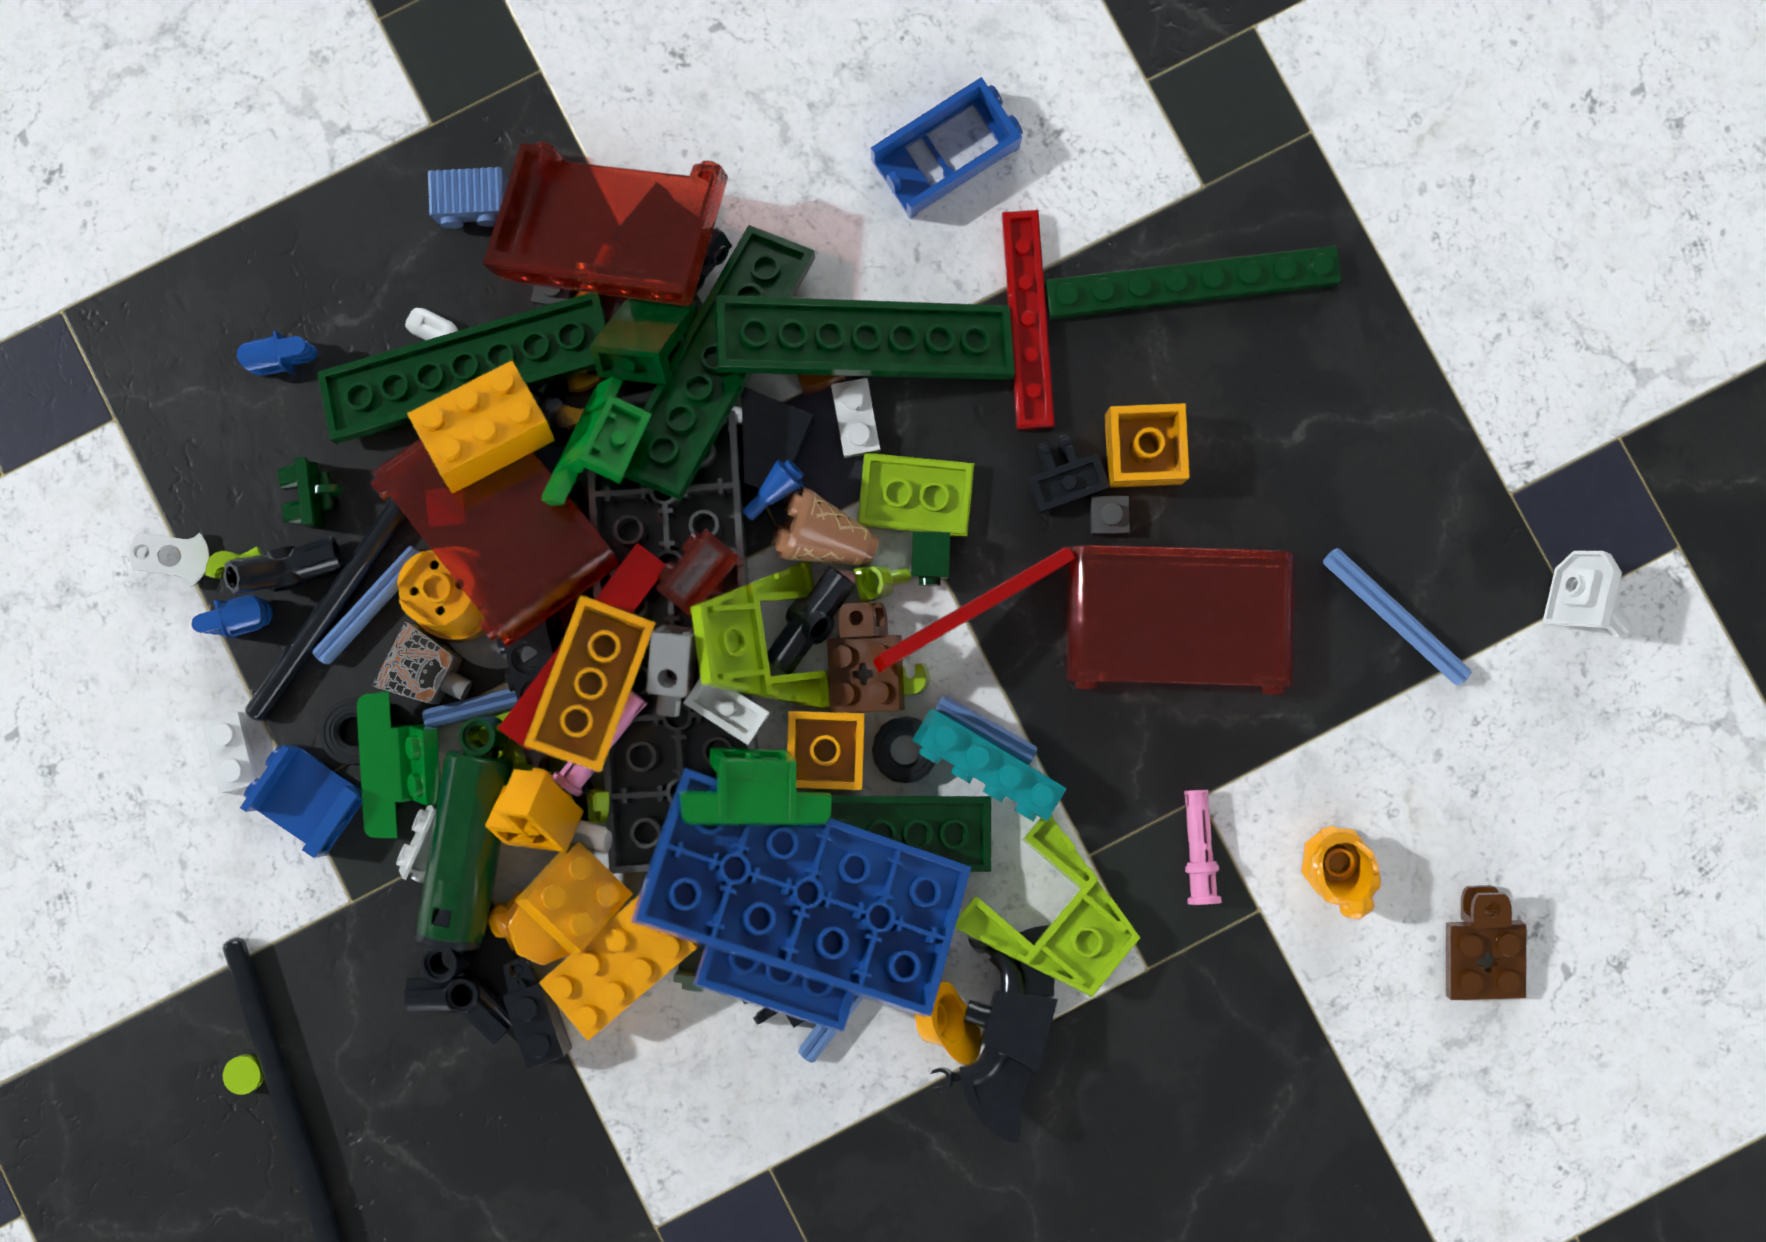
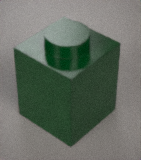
M913 531L911 579H918L919 586H941V580H948L950 532Z

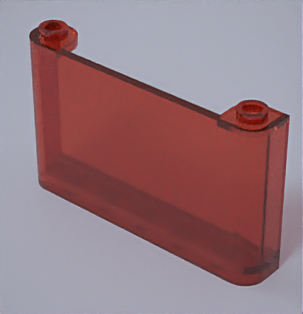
M537 142L536 145L520 144L483 264L493 274L512 282L683 306L692 304L728 182V175L721 165L705 160L694 164L690 176L566 162L557 153L558 150L551 144L545 142Z
M421 438L372 471L376 478L370 483L384 501L391 497L482 614L484 619L478 623L492 641L499 637L506 647H509L620 566L610 547L569 496H567L562 505L550 506L542 500V494L552 475L533 452L453 494L440 475Z
M1123 546L1070 547L1075 559L1068 563L1066 681L1075 682V689H1098V682L1106 681L1254 685L1262 687L1261 694H1284L1285 687H1292L1294 552Z

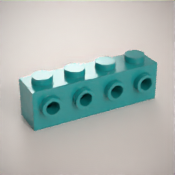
M934 709L929 710L912 739L913 742L922 746L918 752L920 755L937 765L942 758L954 766L951 770L952 774L969 784L973 778L985 784L982 792L1001 803L1005 797L1017 803L1014 811L1033 822L1037 816L1048 821L1067 789Z

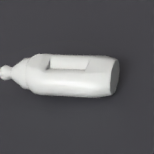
M414 308L405 324L410 333L424 340L458 331L453 322L424 308Z
M580 820L571 843L580 841L588 849L597 852H608L612 845V833L603 826Z

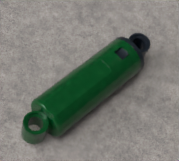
M494 716L477 717L467 720L459 731V742L463 749H452L446 752L414 937L416 941L431 946L422 955L421 969L423 974L435 983H443L464 973L471 963L470 950L480 949L485 943L501 847V840L486 828L485 825L503 786L508 785L514 770V761L509 757L499 755V751L506 746L509 737L497 729L502 720ZM482 727H485L489 733V740L486 745L479 739V732ZM443 952L451 960L450 968H447L442 962Z

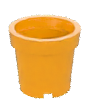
M458 547L423 551L412 556L401 568L397 579L401 607L421 628L434 637L452 643L469 642L484 636L498 622L497 618L490 616L487 597L491 596L488 581L483 582L479 574L477 561L482 559L480 552ZM503 579V585H504V588L506 589L505 581H504V579ZM460 580H463L465 583L462 589L457 587V583ZM441 606L445 609L443 615H439L437 612Z

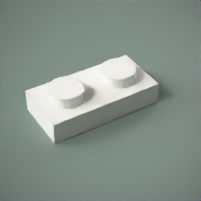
M863 378L831 384L844 458L864 455V453L880 452L868 379Z
M701 677L684 702L685 705L747 745H750L770 712L739 692L702 685Z
M235 712L201 721L219 794L246 788L254 779L259 778L243 712Z

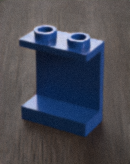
M291 744L277 747L268 756L265 765L268 767L260 779H254L245 790L244 797L246 799L240 808L245 812L258 811L305 843L302 851L311 857L327 856L361 806L362 790L298 745Z

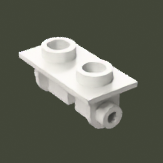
M434 805L427 806L426 810L420 809L412 825V830L416 831L410 845L404 844L399 853L396 865L400 866L399 872L402 879L406 880L409 872H412L411 878L413 880L424 883L436 812Z

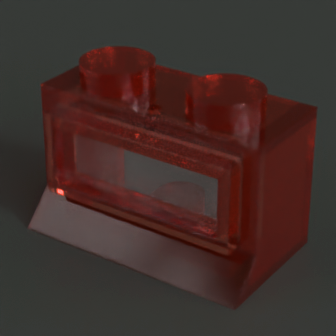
M706 529L701 535L697 532L693 533L682 547L685 554L676 564L672 561L669 562L657 577L660 584L656 589L691 618V607L706 601L711 594L713 596L718 594L724 586L721 581L735 565L740 568L745 563L736 553Z

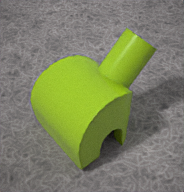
M258 546L241 555L229 551L216 552L209 557L205 574L212 578L222 579L225 571L224 564L229 560L260 556L263 553Z
M887 566L854 569L861 602H872L892 594L894 585L911 582V574L908 568L890 571Z
M915 664V675L912 678L907 677L906 669L903 667L904 698L907 695H918L924 692L930 682V675L926 664Z

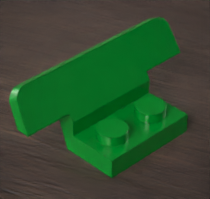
M611 377L600 382L593 390L542 494V500L548 505L564 504L578 473L583 472L584 468L621 483L652 415L615 397L623 382L622 380Z
M389 692L366 693L357 701L364 831L372 838H397L395 802L413 800L426 806L437 804L440 788L438 733L436 728L422 724L391 726Z
M711 748L709 763L717 772V792L679 791L681 817L690 825H822L831 816L832 796L830 793L796 792V760L785 749Z

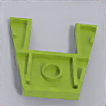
M810 561L797 563L691 607L702 685L817 709L830 707L826 670L771 676L760 602L790 601L807 597L814 588Z
M1051 815L1048 821L1040 818L1022 840L1076 885L1079 890L1035 944L1030 943L977 896L959 914L955 929L1089 997H1093L1138 942L1140 937L1112 897L1108 896L1098 882L1099 879L1092 869L1088 868L1078 854L1076 847L1067 834L1063 833L1053 819L1054 816Z

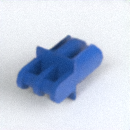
M273 331L272 337L243 343L237 350L239 363L246 370L257 376L288 372L294 375V365L312 362L318 355L317 349L299 336L286 338L277 331Z
M245 595L226 601L214 600L216 610L196 615L192 619L191 624L192 628L199 633L222 634L223 637L238 639L239 635L259 630L263 626L268 625L273 618V608L265 599L253 595Z

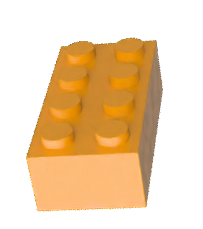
M580 595L524 747L596 772H601L655 622Z
M639 895L616 914L582 952L572 953L539 982L587 1041L700 946L699 944L631 923Z

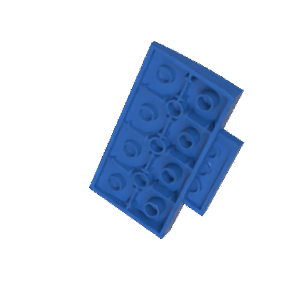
M685 768L656 845L631 923L705 946L693 985L826 1028L844 1032L854 995L918 1016H931L971 867L831 818L822 825L687 824L681 817L679 791L717 792V779Z

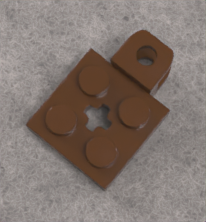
M862 602L843 604L839 611L840 638H827L830 712L905 710L903 660L880 673L873 663L874 658L881 652L901 642L902 635H888L887 612L882 603ZM865 663L868 670H873V677L867 679V685L858 676L859 670L862 669V665Z
M1466 886L1461 895V920L1464 922H1446V996L1450 1000L1526 998V924L1521 920H1512V907L1509 897L1503 892H1498L1494 886ZM1490 951L1494 962L1489 968L1484 969L1482 965L1477 964V961L1484 958L1485 952Z

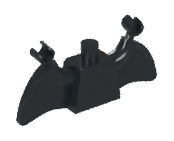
M1049 925L1033 927L1019 933L1034 945ZM968 938L969 944L975 952L987 953L991 956L989 961L1000 972V991L993 993L990 1006L973 1000L968 1001L963 1022L984 1028L980 1044L985 1047L975 1063L960 1066L959 1071L952 1072L947 1067L934 1069L930 1074L944 1073L947 1077V1083L945 1086L933 1087V1089L942 1092L950 1089L954 1083H961L964 1097L981 1123L1005 1141L1017 1144L1021 1133V1100L1023 1092L1033 1075V1072L1027 1068L1035 1071L1040 1069L1058 1002L1056 998L1044 997L1054 996L1055 979L986 944L976 945Z

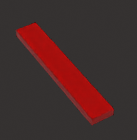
M1039 210L1002 212L1007 301L1010 308L1015 369L1013 383L1017 431L1054 428Z
M636 543L594 600L632 614L668 565ZM562 643L497 728L522 747H524Z
M1069 547L1062 548L876 656L873 661L875 667L880 673L1064 567L1075 559Z

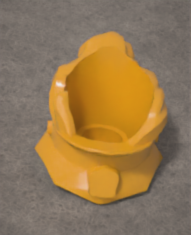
M1334 826L1325 827L1305 842L1301 873L1317 894L1321 895L1325 902L1339 905L1340 913L1347 918L1359 920L1371 913L1375 907L1373 896L1381 886L1379 864L1374 853L1355 830L1335 828Z
M523 891L514 894L513 898L507 903H498L491 911L488 919L491 932L496 937H505L510 948L516 951L517 955L540 965H546L572 954L568 953L514 901Z

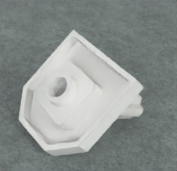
M1573 551L1555 568L1543 622L1550 625L1607 628L1616 637L1629 633L1632 629L1630 620L1617 606L1621 598L1617 592L1622 572L1612 555L1604 551Z

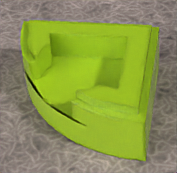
M588 789V822L604 827L609 814V792L603 789Z

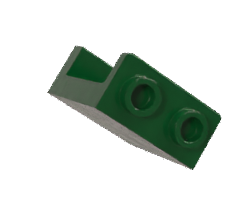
M629 296L590 345L598 377H615L620 380L666 385L672 377L668 356L680 339L685 337L697 316L696 303Z

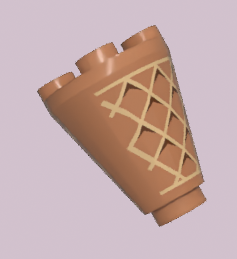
M802 487L799 491H795L787 496L784 510L788 511L784 525L778 524L771 540V545H774L775 551H777V557L787 560L860 566L861 563L871 564L878 548L879 538L872 536V532L808 488Z

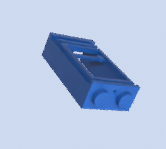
M982 77L871 147V161L910 219L993 164L1020 149L1023 131L1018 120L1013 115L1008 116L1001 106L1003 101L999 92L993 85L988 87ZM973 106L998 144L954 172L951 167L947 166L927 134ZM921 138L943 169L944 179L933 186L929 184L906 149Z

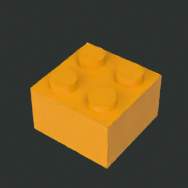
M1186 403L1110 406L1105 414L1107 472L1110 488L1182 485L1190 478Z
M788 712L787 752L796 760V788L863 789L865 714Z
M580 841L570 843L567 852H559L514 901L568 953H578L588 946L633 893Z

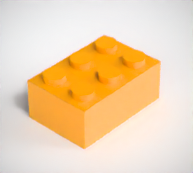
M513 361L407 413L452 494L555 441L544 415Z

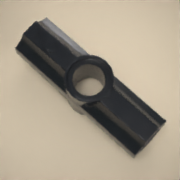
M829 566L809 595L798 598L789 606L785 616L788 624L767 651L768 661L782 672L792 674L812 645L822 643L831 635L835 625L833 617L855 588V583L835 568Z

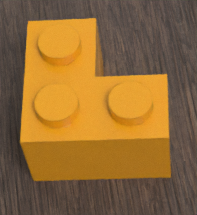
M533 768L532 771L514 769L508 785L503 786L485 827L507 845L567 852L584 811L572 800L573 796L554 781V776L549 772L539 768Z

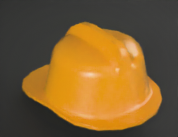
M947 981L940 982L931 1016L913 1014L916 1029L923 1041L943 1046L956 1062L969 1065L974 1063L980 1055L982 1046L980 1044L981 1031L978 1026L963 1022L967 1005L959 996L954 986Z

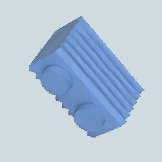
M501 167L467 168L465 170L445 169L443 171L430 170L428 171L429 215L437 224H441V227L448 229L463 227V222H477L478 225L484 227L498 226L500 220H510L508 177Z

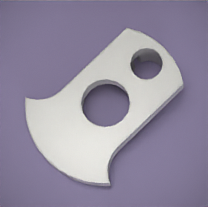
M200 532L190 539L138 533L134 537L129 550V559L133 570L183 577L188 581L190 587H193L203 578L206 564L210 557L208 545ZM147 546L149 555L144 559H139L137 551L141 547ZM166 546H175L181 553L180 561L171 567L164 566L159 561V552Z

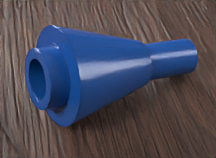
M777 459L759 489V494L742 510L743 513L753 521L768 505H773L804 487L801 478L804 476L802 471L790 460L784 463Z

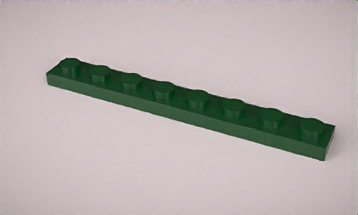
M1327 246L1048 279L1045 281L1049 319L1334 286L1341 282L1337 246Z

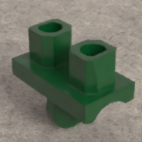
M307 457L294 458V465L277 470L281 489H298L299 501L282 504L283 521L288 524L305 525L313 529L324 528L323 510L334 509L333 496L342 495L343 486L331 484L330 472L319 473L317 462L308 461Z

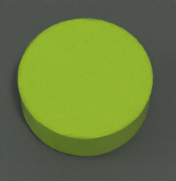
M242 1054L233 1058L226 1064L223 1070L225 1086L232 1093L239 1095L252 1092L264 1080L258 1058L252 1054Z

